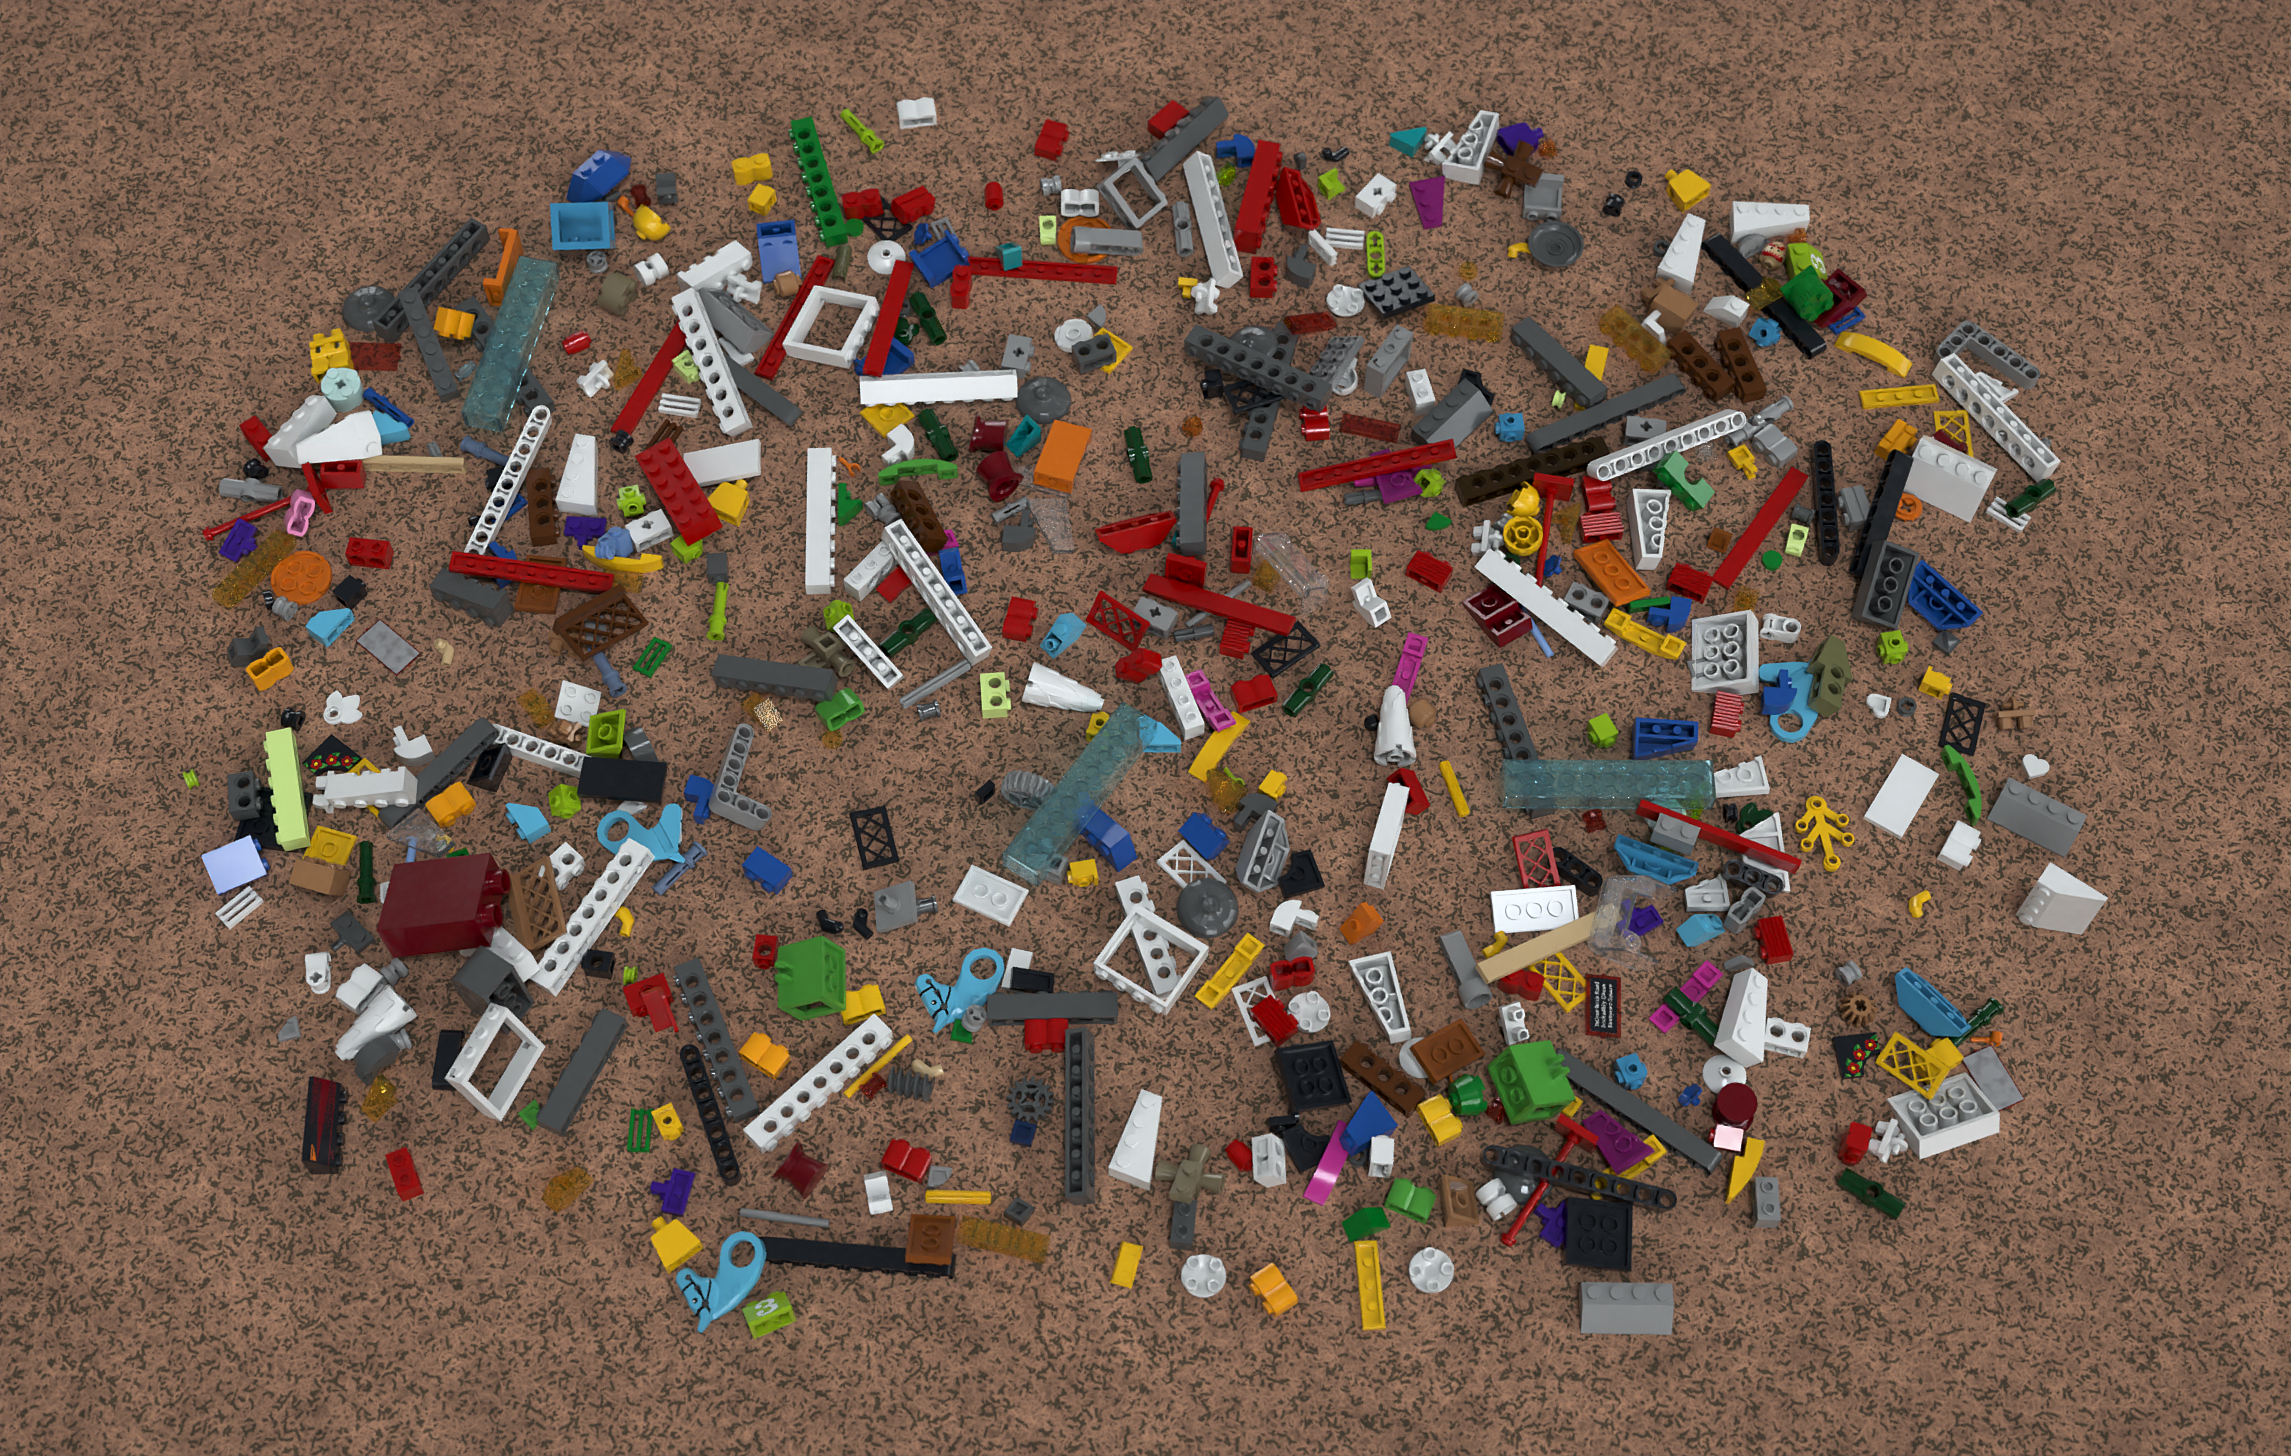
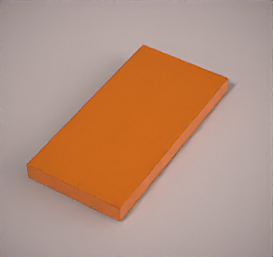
M1608 539L1573 551L1574 558L1615 607L1650 595V588Z

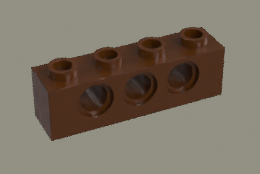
M1740 327L1719 331L1714 340V348L1720 352L1721 364L1727 368V374L1736 382L1734 386L1736 398H1740L1742 404L1764 399L1767 387Z
M1686 329L1667 341L1665 348L1667 357L1674 359L1679 369L1690 376L1692 383L1703 390V394L1707 399H1711L1716 403L1733 392L1736 382Z
M549 467L529 470L526 475L530 538L533 547L558 544L557 537H561L560 527L556 525V520H559L558 508H555L554 505L557 497V492L553 491V487L557 486L555 474H551Z
M898 480L890 495L903 521L924 552L939 553L938 551L942 550L948 538L919 482Z
M1356 1040L1340 1058L1341 1068L1406 1118L1412 1115L1417 1105L1422 1103L1426 1093L1421 1085L1416 1082L1412 1083L1401 1070H1395L1384 1057H1378L1365 1043H1360ZM1369 1062L1371 1067L1365 1068L1361 1063ZM1385 1075L1389 1080L1382 1081L1378 1076ZM1397 1088H1402L1406 1091V1093L1398 1094L1395 1090Z

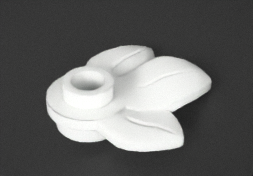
M335 691L327 698V707L323 717L328 724L335 725L340 722L351 724L363 716L360 711L356 710L360 703L359 695L342 698V695ZM333 713H338L337 716L331 717Z

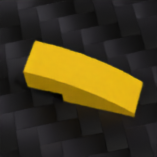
M1747 1137L1742 1157L1735 1155L1731 1164L1725 1203L1730 1204L1748 1184L1762 1156L1765 1141Z

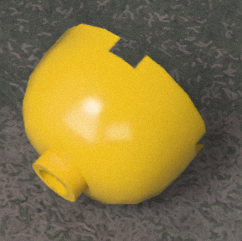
M643 204L639 206L633 216V225L637 229L635 234L642 240L647 238L651 241H658L671 230L667 223L663 224L661 218Z
M1524 481L1520 484L1522 489L1520 491L1516 489L1509 498L1506 505L1510 504V507L1507 511H1503V513H1508L1513 517L1520 516V518H1526V516H1532L1534 518L1540 510V507H1538L1540 497L1537 490Z
M1515 516L1504 526L1503 540L1505 547L1514 555L1529 556L1535 553L1541 546L1543 529L1538 520L1533 517L1526 516V518H1520V516Z

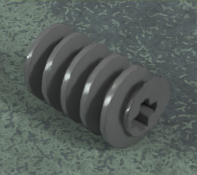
M893 1065L887 1080L890 1094L896 1091L898 1096H902L905 1092L907 1098L913 1095L915 1100H919L922 1096L923 1102H927L930 1099L935 1085V1076L931 1081H929L928 1074H925L924 1078L920 1079V1072H917L912 1077V1071L909 1070L904 1075L903 1068H900L898 1073H895V1066Z

